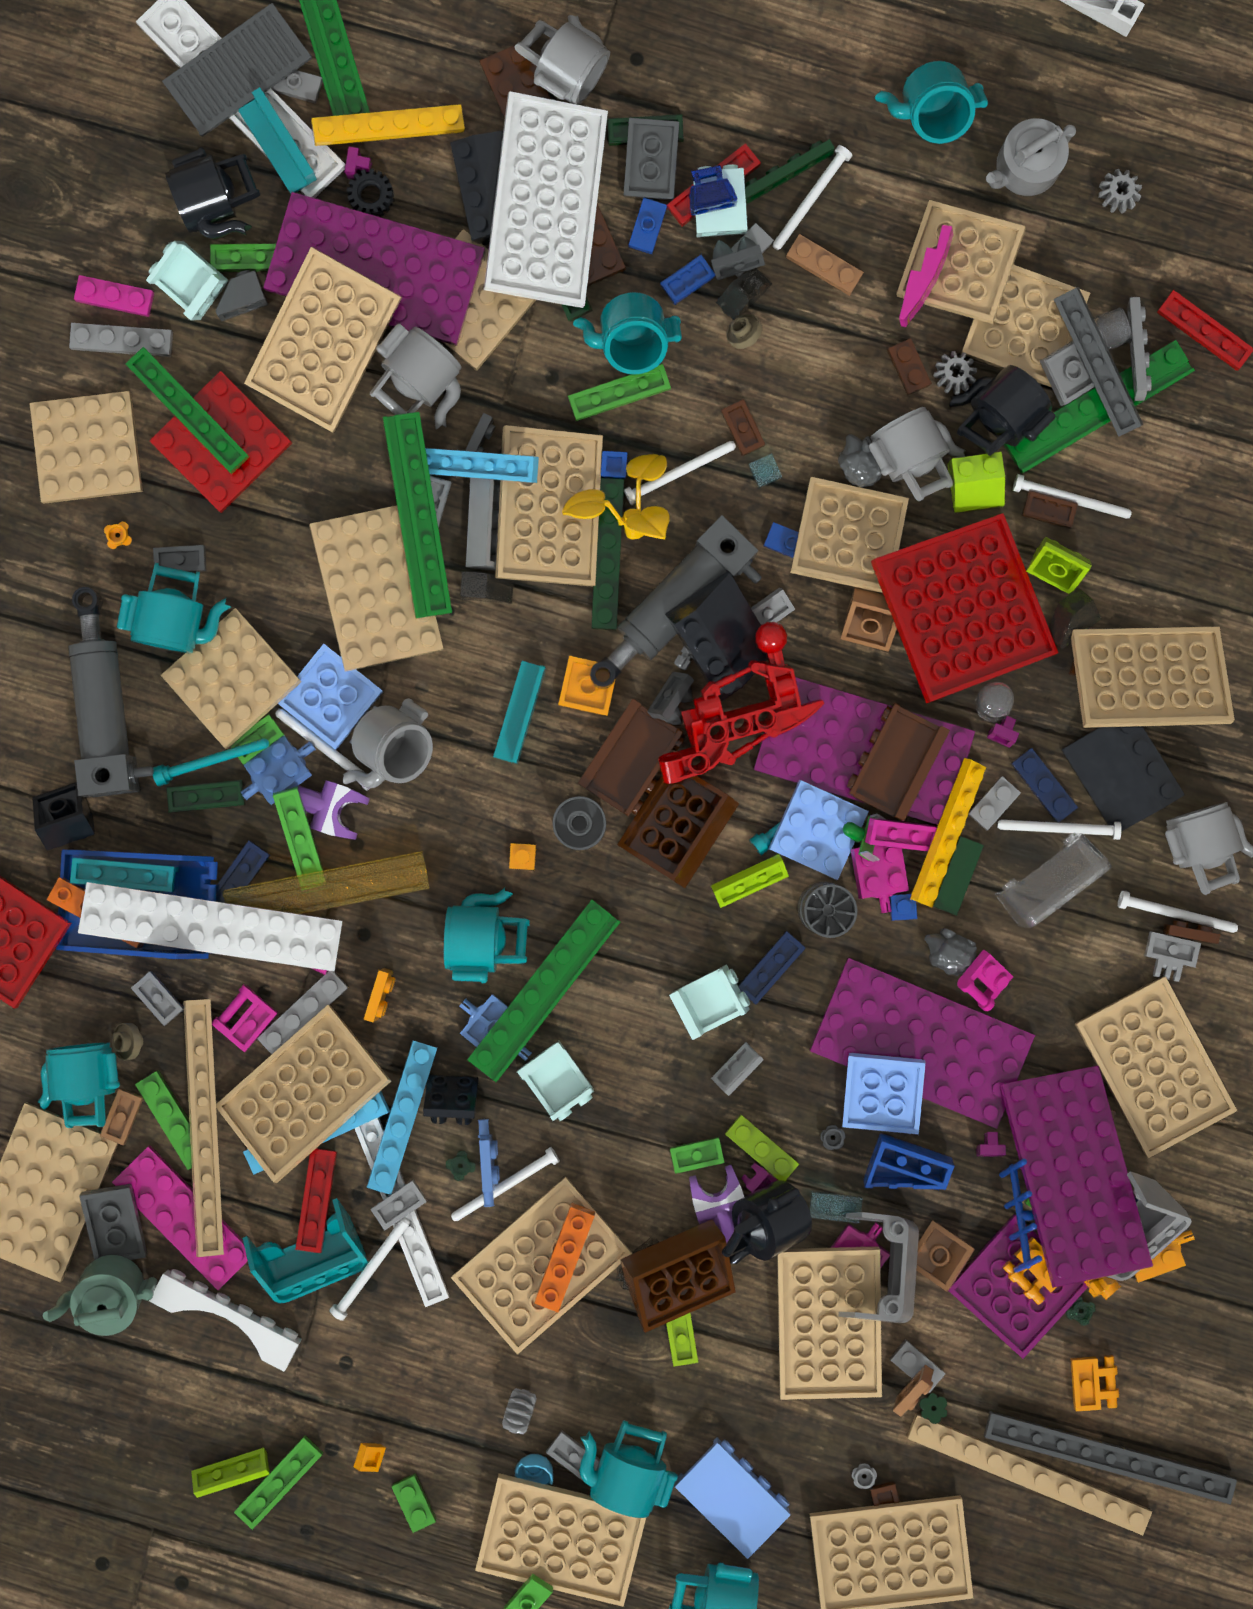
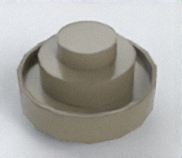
M744 314L736 318L729 325L726 338L732 347L736 349L750 347L761 336L763 331L762 324L755 315Z
M121 1023L115 1028L112 1036L113 1051L120 1060L135 1059L143 1045V1037L138 1027L133 1023Z

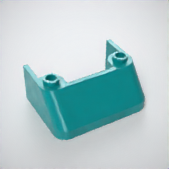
M337 1198L332 1200L336 1213L331 1215L326 1221L327 1231H325L322 1253L295 1250L296 1244L282 1249L279 1244L273 1242L263 1243L256 1248L248 1236L243 1237L250 1272L275 1302H290L359 1273L367 1266L366 1253L351 1217Z

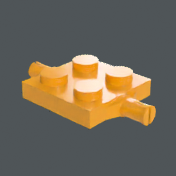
M1191 1229L1181 1233L1152 1259L1153 1267L1138 1271L1134 1275L1136 1281L1139 1283L1186 1266L1181 1253V1244L1195 1240Z

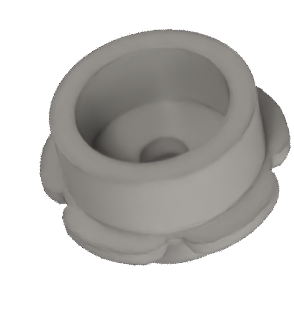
M865 1463L860 1464L858 1468H854L852 1478L854 1479L855 1486L860 1489L871 1488L877 1478L875 1469L870 1468L869 1464Z

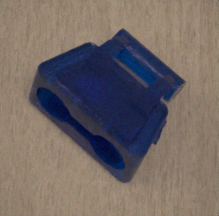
M721 165L691 171L695 185L690 187V215H700L732 208L737 205V195L729 180L723 179ZM716 177V181L701 184L700 180Z

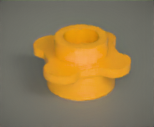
M122 521L119 524L107 525L104 528L109 548L116 549L117 546H129L131 544L132 538L128 535L127 530L129 526L126 522ZM117 533H120L119 538L116 537Z

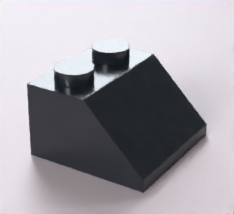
M77 782L32 797L35 832L47 851L95 834L91 809L87 798L78 796Z

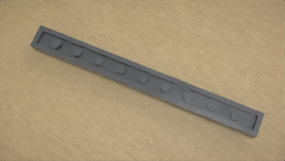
M992 1411L989 1413L984 1437L987 1439L1230 1505L1237 1479L1232 1476Z

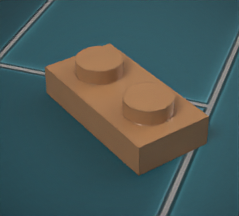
M118 1089L100 1137L120 1145H125L144 1098L125 1089Z
M924 1365L897 1395L893 1412L902 1416L907 1410L911 1411L914 1409L919 1397L922 1394L926 1395L933 1386L931 1381L933 1369Z

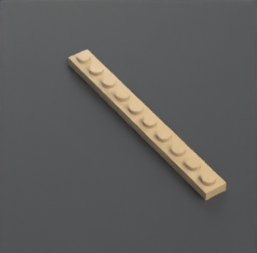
M211 999L183 1001L196 1257L224 1255Z
M918 1413L915 1414L907 1434L909 1440L1140 1535L1144 1534L1152 1511L1149 1508L940 1422L932 1424L928 1418L924 1419Z

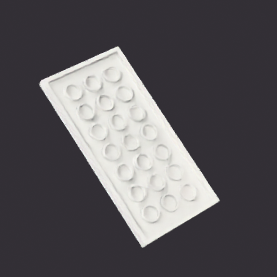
M509 91L484 290L580 308L585 306L608 111Z

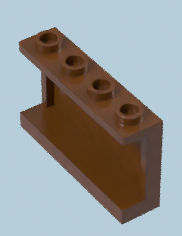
M635 699L631 700L578 782L580 786L628 817L631 812L635 815L644 803L640 798L644 792L650 794L657 783L653 778L658 771H661L658 758L663 754L671 752L672 749L677 752L685 740L681 737L684 731L677 729L662 719L652 718L647 713L648 709Z
M894 703L891 707L887 706L880 718L884 722L880 730L875 728L869 740L873 744L869 752L864 751L858 761V765L861 768L857 775L854 773L851 775L846 787L850 788L847 793L848 795L899 821H905L950 730L943 726H937Z

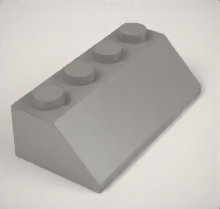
M470 477L466 567L496 571L500 480Z

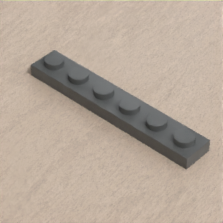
M1079 287L1055 298L1054 301L1118 437L1142 426L1143 422Z

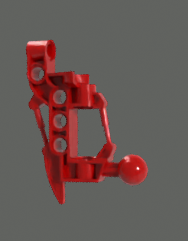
M766 622L756 632V644L761 651L767 653L769 662L752 660L747 668L735 674H730L716 682H708L701 690L702 697L694 699L695 708L681 711L691 747L677 752H669L658 758L664 783H677L693 776L702 775L713 769L719 762L733 765L738 757L753 749V746L769 736L775 738L797 727L823 706L824 701L821 699L801 704L794 669L784 663L782 649L787 643V633L780 623ZM750 671L765 677L770 700L723 712L718 696L721 695L719 688L735 681L736 678ZM767 711V718L763 721H758L759 715ZM740 718H744L743 725L739 728H734L735 722ZM715 725H720L719 732L715 735H710L711 728ZM766 732L732 753L727 750L729 741ZM701 756L699 764L691 765L694 757Z

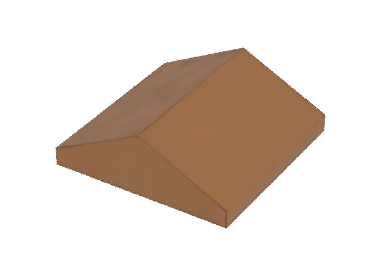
M932 1220L918 1242L916 1271L948 1292L975 1249L957 1235Z

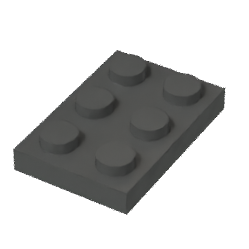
M629 118L624 196L665 200L674 199L679 122Z
M131 1184L80 1193L81 1206L95 1260L106 1255H118L129 1260L145 1258L148 1252Z

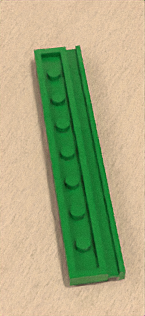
M299 0L333 116L370 113L337 0Z
M1177 340L1149 355V368H1146V376H1151V391H1147L1144 401L1195 371L1190 366L1189 360ZM1131 366L1119 374L1136 407L1144 401H1134ZM1096 388L1055 411V419L1037 436L1035 441H1030L1025 437L1017 446L1004 444L1014 463L1020 469L1021 474L1111 422Z
M414 412L389 417L385 416L382 419L415 619L452 613L420 413Z
M591 900L467 1060L493 1081L497 1082L616 929L620 921Z

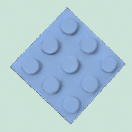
M323 644L297 676L302 682L278 704L337 750L383 691L359 671L345 672L341 657Z
M799 780L768 849L838 880L851 852L850 849H852L855 841L844 835L843 826L847 822H853L862 827L869 811Z
M849 1053L842 1127L919 1134L925 1060Z

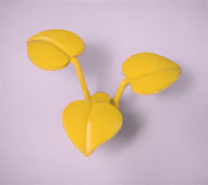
M657 454L641 455L633 458L627 464V475L631 478H637L636 509L626 510L623 517L618 514L610 501L605 500V493L595 489L584 490L572 496L565 504L562 514L579 519H591L602 514L606 506L618 520V524L624 525L627 538L639 539L645 535L665 540L669 524V513L665 508L657 506L647 507L641 511V481L643 479L654 481L660 478L667 468L666 457Z

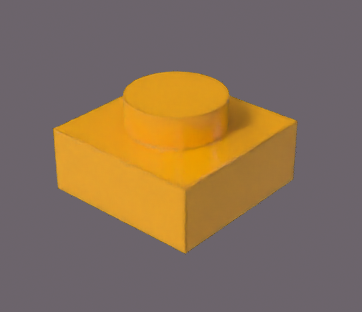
M511 843L509 868L535 870L536 845Z
M361 1443L353 1467L358 1471L379 1472L386 1447L376 1443Z

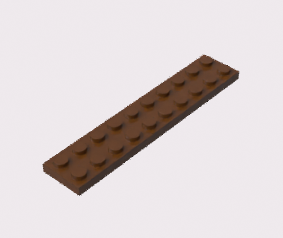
M515 45L479 60L504 119L509 91L551 99L547 90L534 84V74L537 66L520 55L515 50ZM598 204L596 207L587 287L626 270Z

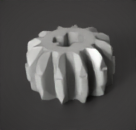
M1116 169L1114 175L1106 174L1105 181H1101L1099 184V188L1102 191L1099 192L1098 198L1105 199L1102 203L1103 207H1106L1108 204L1111 205V213L1115 212L1117 207L1121 214L1125 213L1127 208L1133 209L1135 202L1141 198L1138 192L1142 189V185L1135 184L1138 176L1130 178L1129 170H1126L1122 175L1121 171ZM1121 188L1124 193L1118 194L1116 190Z
M952 351L950 357L944 354L941 357L942 362L935 364L939 371L934 372L933 376L934 378H941L937 383L938 387L946 385L945 393H948L951 388H953L955 395L960 393V388L966 392L969 389L968 384H973L976 380L972 375L976 374L977 368L969 367L973 364L974 360L969 359L965 361L966 353L964 352L959 358H957L956 351ZM954 368L958 369L957 377L952 376Z
M515 1388L512 1391L502 1421L504 1429L515 1434H524L527 1431L536 1403L535 1394L525 1389Z

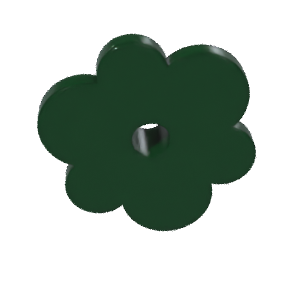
M931 1393L928 1398L920 1400L921 1416L924 1419L928 1418L932 1424L939 1423L941 1417L947 1416V1410L945 1409L947 1400L944 1397H937L936 1394Z

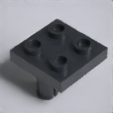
M429 1075L423 1116L431 1117V1122L437 1124V1117H439V1124L445 1123L448 1117L456 1118V1122L459 1125H462V1118H465V1125H469L472 1119H475L479 1077Z

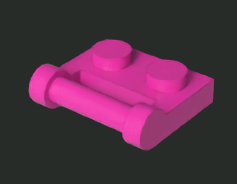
M983 949L959 978L957 986L963 992H968L978 1002V1006L983 1011H990L994 1007V1000L1006 988L1013 976L991 954ZM976 978L987 987L984 993L974 985Z
M243 984L239 989L240 993L219 1018H214L212 1025L243 1052H246L276 1017L278 1012L260 998L250 987ZM249 999L252 1005L232 1029L227 1026L228 1021L243 1003Z

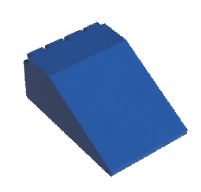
M62 849L60 878H66L70 881L72 858L179 867V872H175L174 892L135 890L216 902L217 885L211 884V880H217L218 862H214V857ZM77 884L82 888L86 889L85 884ZM61 907L58 908V914L72 924L59 942L56 950L167 959L209 958V953L146 943H144L142 948H135L119 939L79 934L80 918Z

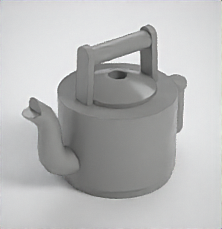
M573 15L568 16V22L559 30L541 20L537 21L530 33L515 45V50L520 55L537 66L534 74V84L541 86L557 98L565 99L569 103L580 105L592 92L603 74L610 57V51L603 45L600 37L583 27L579 17ZM542 34H545L550 39L542 47L539 56L529 48Z
M1039 118L1028 119L1018 123L1007 135L997 156V170L987 174L986 182L993 189H1000L1005 186L1013 193L1022 196H1034L1045 192L1055 183L1067 163L1069 155L1068 143L1076 134V128L1073 125H1067L1062 131L1060 126Z
M397 324L382 343L376 346L377 352L385 358L381 363L385 373L370 391V395L372 397L375 396L394 415L414 413L422 404L431 407L446 390V394L439 403L434 416L436 429L441 425L446 427V414L460 398L461 388L456 376L462 367L447 349L420 328L413 327L407 331L401 324ZM389 377L395 388L402 395L417 400L407 412L381 389Z
M921 407L904 414L876 431L870 437L872 443L869 444V449L881 469V474L883 476L889 475L892 482L904 479L917 501H921L925 496L945 487L950 488L953 486V480L942 460L943 456L948 453L954 458L965 457L964 451L966 450L955 445L946 426L934 420L926 407ZM935 467L941 479L920 488L915 478L926 475Z
M410 698L402 702L400 709L392 706L377 707L374 705L372 710L360 719L350 740L355 757L372 771L367 774L361 770H350L343 774V783L349 784L357 781L361 786L369 789L376 788L384 780L394 783H405L418 777L427 767L433 751L432 738L427 729L421 725L428 717V712Z
M1227 802L1166 820L1168 831L1165 832L1172 853L1173 863L1179 865L1180 869L1192 866L1200 890L1204 895L1231 883H1239L1240 878L1233 854L1242 851L1249 857H1253V845L1247 841L1241 820L1232 813ZM1225 863L1228 874L1208 881L1204 869L1215 868Z

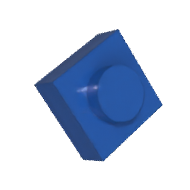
M602 451L601 478L626 479L627 452Z
M912 894L890 896L892 921L917 919L916 901L910 899Z

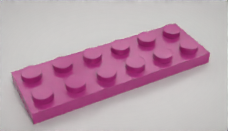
M148 1146L112 1181L115 1186L132 1185L136 1206L140 1212L217 1290L248 1261L243 1240L223 1219L224 1255L196 1257L193 1189L151 1146Z

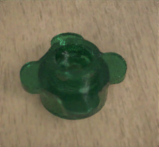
M459 1151L456 1157L446 1161V1168L451 1170L454 1179L457 1181H462L465 1175L469 1172H474L476 1169L475 1163L468 1159L467 1152ZM458 1164H463V1167L459 1168Z
M1079 1297L1072 1304L1071 1308L1066 1311V1316L1068 1319H1075L1080 1325L1086 1326L1096 1310L1095 1304L1092 1302L1087 1303Z

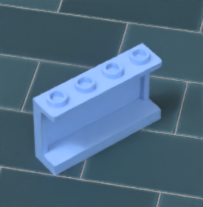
M716 1437L713 1441L714 1444L684 1475L681 1473L678 1476V1479L675 1481V1488L748 1559L791 1515L788 1508L790 1504L780 1493L775 1495L770 1490L771 1484L762 1475L757 1477L752 1472L753 1467L745 1458L739 1459L733 1453L735 1449L727 1440L721 1441Z

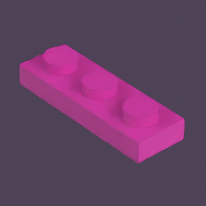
M79 275L74 300L84 304L149 317L154 292L148 289Z
M870 818L865 843L928 851L937 826Z

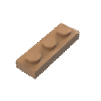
M801 234L798 235L786 255V258L849 296L864 273Z

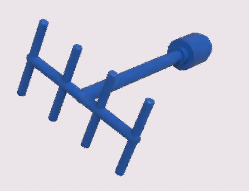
M1021 1159L1015 1164H1011L999 1174L1001 1178L1009 1174L1011 1177L1014 1199L1005 1203L1004 1208L1009 1209L1015 1206L1019 1230L1009 1235V1239L1014 1241L1020 1237L1024 1262L1014 1267V1272L1016 1273L1029 1269L1031 1266L1042 1261L1040 1255L1031 1259L1027 1233L1035 1230L1037 1224L1032 1223L1028 1226L1025 1224V1221L1035 1220L1032 1210L1023 1211L1022 1201L1031 1197L1032 1192L1028 1190L1021 1194L1017 1172L1019 1168L1027 1164L1026 1159Z

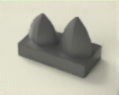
M747 237L741 239L737 252L734 253L727 244L718 240L713 251V259L711 260L717 280L765 265L760 245H757Z
M672 672L647 713L652 718L662 719L672 725L683 724L678 705L680 702L693 701L691 684L694 679L689 674Z

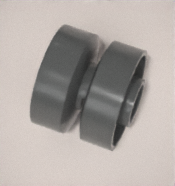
M581 796L572 797L562 802L556 809L553 816V830L557 839L566 847L574 850H587L597 845L603 838L606 831V817L602 808L594 800Z
M821 881L808 886L802 892L798 901V915L803 925L810 931L822 937L835 938L847 933L854 925L857 918V904L853 895L844 887L831 882Z

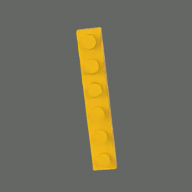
M461 104L311 119L315 146L461 133L465 130Z
M964 758L910 897L911 900L931 908L938 896L942 881L947 873V868L986 770L985 766L971 759Z

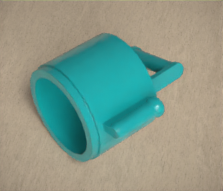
M945 61L926 63L914 70L909 77H906L902 95L903 103H900L895 95L889 92L880 91L875 96L877 102L887 105L888 111L893 117L902 120L910 119L914 130L919 136L928 142L937 144L948 143L961 137L970 128L974 120L975 108H985L988 105V99L983 91L982 84L976 83L973 86H968L960 69Z
M625 293L612 299L605 306L601 314V333H596L593 324L588 319L579 317L573 322L575 327L583 330L584 341L589 347L603 349L608 362L615 369L626 374H643L653 370L663 361L668 349V342H679L682 339L680 318L675 315L665 318L660 304L654 298L643 293Z
M155 563L148 592L139 591L138 597L127 594L121 596L122 602L117 628L131 631L130 640L133 642L172 651L193 653L196 644H206L213 640L219 628L221 614L231 608V606L225 604L226 598L217 602L211 608L204 628L199 629L204 607L203 604L196 602L200 572L196 571V573L160 566L159 563ZM156 575L194 583L192 599L175 589L164 588L152 591Z
M505 887L492 895L482 893L471 894L462 901L460 906H448L444 930L445 969L453 971L452 980L486 983L488 981V972H496L497 964H522L527 962L525 954L527 928L530 925V921L524 918L500 917L498 907H488L502 904L513 895V893L505 891ZM503 925L517 926L515 955H502L506 946V932Z
M110 1042L46 1049V1062L41 1069L43 1093L37 1103H40L41 1108L46 1110L52 1100H61L66 1128L91 1125L103 1127L106 1123L104 1095L115 1093L116 1088L120 1087L116 1054L112 1053ZM95 1102V1115L74 1116L72 1104L81 1106Z
M623 1420L615 1442L604 1445L596 1471L594 1470L597 1452L596 1441L590 1431H588L586 1436H581L580 1438L585 1446V1453L580 1463L579 1472L581 1479L591 1486L590 1497L606 1509L635 1518L648 1517L654 1505L665 1508L668 1505L675 1481L678 1479V1475L675 1472L667 1471L666 1464L660 1460L667 1432L650 1430L629 1424L628 1421ZM624 1434L658 1442L655 1456L639 1446L621 1444Z
M718 1563V1565L708 1564L704 1576L679 1573L675 1579L677 1583L673 1600L669 1605V1609H757L758 1573L753 1572L749 1568L724 1565L723 1563ZM686 1585L697 1586L694 1595L695 1607L682 1604Z

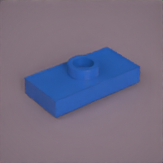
M643 198L629 242L630 248L653 254L667 210L666 204Z
M699 255L663 280L660 286L672 303L676 305L713 279L715 273L703 256Z
M773 522L763 547L793 558L799 532Z

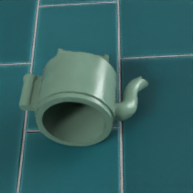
M118 1255L99 1257L84 1269L75 1289L62 1294L57 1300L56 1306L43 1313V1319L52 1322L60 1318L71 1308L75 1326L80 1325L84 1330L95 1335L109 1336L125 1330L132 1323L142 1299L148 1301L153 1298L157 1279L151 1277L144 1280L138 1266L125 1257Z

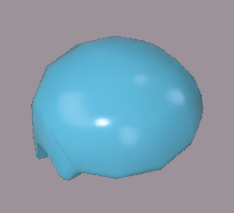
M529 1454L523 1457L516 1465L515 1477L552 1485L553 1467L546 1457L539 1454Z

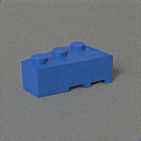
M880 1133L863 1178L865 1188L889 1187L897 1189V1187H913V1189L946 1190L954 1169L952 1157Z

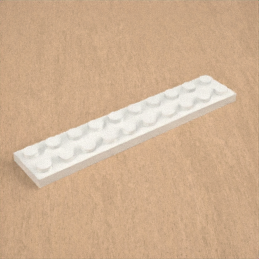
M157 0L136 21L137 25L179 68L222 39L185 0ZM270 88L264 93L317 178L316 181L300 191L305 196L316 198L345 170L346 164L327 145L315 146L313 131ZM239 111L231 116L229 119L266 156Z
M87 882L78 933L335 971L342 921Z

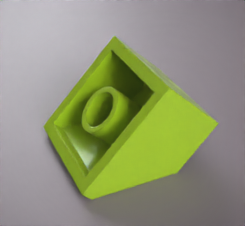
M996 452L991 456L982 454L953 458L948 462V472L953 480L951 494L954 513L1005 506V472L1002 452Z
M1045 537L1036 549L1026 572L1071 595L1092 565L1091 561L1081 554L1062 546L1057 541Z

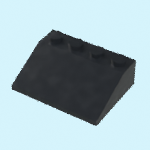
M503 131L472 135L450 142L471 240L483 246L490 243Z
M729 571L665 614L707 683L710 681L716 682L730 674H735L747 668L752 660L766 661L768 659L767 653L761 651L755 641L756 632L761 624ZM750 671L736 678L735 681L719 688L721 695L718 696L720 700H725L741 689L755 673Z
M1143 726L1097 727L1061 750L1107 825L1121 822V831L1158 812L1185 795Z

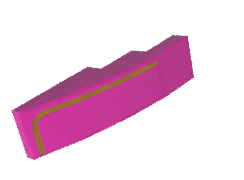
M942 225L937 249L926 247L921 272L910 271L899 317L902 327H906L936 284L952 242V226Z

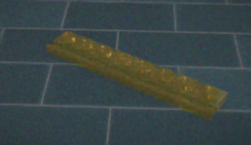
M423 851L223 890L222 894L227 904L303 914L429 889L430 885Z

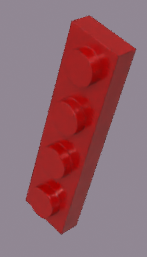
M745 143L714 167L713 170L723 169L725 165H738V168H744V178H746L761 166V162ZM694 184L667 204V209L682 227L696 217Z
M1174 290L1157 311L1159 315L1236 371L1242 367L1253 352V347Z
M316 1148L310 1153L295 1250L322 1253L337 1151Z

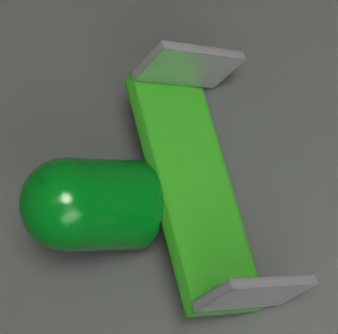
M879 814L868 816L865 830L853 822L845 823L843 826L844 835L857 843L862 840L858 854L868 861L880 860L873 855L875 845L865 843L869 819L885 818Z

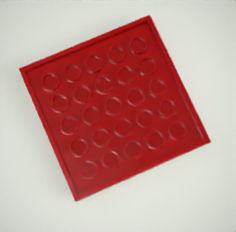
M1004 513L871 561L926 704L1058 654Z

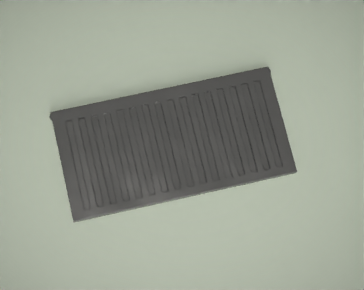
M271 3L162 82L198 130L199 135L203 137L237 113L241 107L254 100L252 95L254 90L260 87L265 93L310 61L312 55L308 53L279 11Z

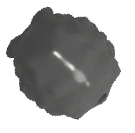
M849 434L846 436L845 448L839 454L838 463L844 471L845 478L852 485H857L860 488L873 486L875 482L880 480L882 474L869 449V444L872 443L870 436H867L862 441L857 436Z
M943 928L940 930V934H927L924 938L930 949L929 960L931 965L944 970L948 975H963L977 958L976 943L957 935L949 929Z

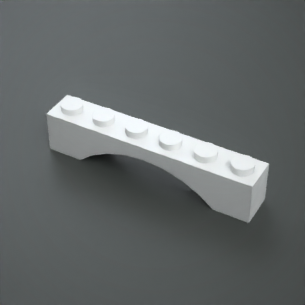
M1060 0L1127 37L1145 5L1138 0Z
M168 1269L163 1273L154 1290L153 1298L149 1300L150 1302L171 1313L183 1310H200L228 1319L248 1335L257 1348L262 1361L285 1372L302 1340L297 1337L298 1334L289 1328H284V1330L275 1325L276 1322L266 1316L258 1317L253 1314V1310L248 1306L242 1304L239 1306L230 1302L231 1299L225 1294H214L202 1282H191L185 1278L186 1275L176 1269L170 1271Z

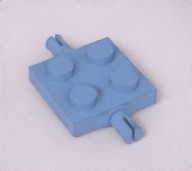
M285 736L278 739L244 765L251 776L252 784L241 791L242 796L248 800L259 791L268 803L274 804L273 793L297 787L312 776L306 767L304 758L316 750L314 745L309 741L297 750Z
M494 994L478 1008L466 998L459 1007L471 1016L468 1024L460 1034L477 1047L508 1006ZM523 1047L518 1055L526 1061L528 1059L527 1056H530L532 1052Z
M479 1119L478 1138H480L479 1147L484 1207L495 1206L494 1187L500 1181L499 1165L494 1166V1159H497L498 1142L493 1140L492 1134H489V1119Z

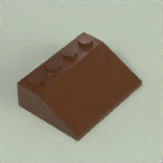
M661 776L617 845L683 888H686L739 803L698 776L671 784L664 783L663 776Z
M712 1219L620 1259L626 1284L645 1333L736 1292L730 1259L722 1254V1249L727 1244L726 1238Z

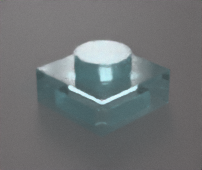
M772 454L748 465L758 488L782 478Z

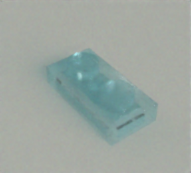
M811 1191L809 1209L811 1218L860 1223V1220L846 1218V1213L861 1212L863 1198L860 1196Z

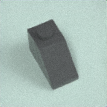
M250 270L241 271L236 274L235 278L230 280L216 309V314L221 321L268 305L260 279L255 270L252 272Z

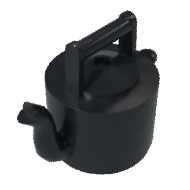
M200 147L196 151L172 160L174 168L166 172L165 175L177 209L189 233L199 231L203 236L212 239L223 237L231 232H239L247 236L246 231L252 228L251 225L241 220H230L237 217L234 207L260 196V191L255 186L245 154L215 162L212 154L207 155L205 149ZM235 165L238 166L247 193L235 197V188L230 176L223 170Z
M1008 365L1006 368H1003L995 377L984 376L979 378L963 394L950 396L952 400L949 407L964 406L971 402L974 410L958 428L957 434L969 439L985 450L989 456L993 455L1005 443L1010 446H1017L1025 437L1030 441H1035L1037 436L1056 417L1051 411L1052 403L1040 384L1027 372L1014 365ZM978 419L990 433L997 437L993 443L971 429Z
M779 1180L771 1182L736 1201L732 1208L734 1232L726 1246L722 1249V1254L725 1257H729L731 1264L739 1263L749 1254L759 1260L767 1261L804 1241L811 1232L812 1218L809 1207L799 1190L790 1183Z

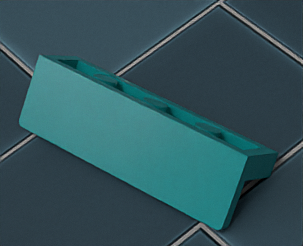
M259 87L252 92L254 100L241 107L239 113L290 194L292 192L296 193L316 181L317 178L264 92Z
M525 661L521 662L494 752V758L518 764L546 672V666H538Z
M72 858L70 883L86 885L89 882L122 888L174 892L175 872H179V867Z

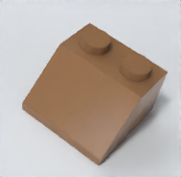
M854 587L840 639L889 652L897 628L884 594Z

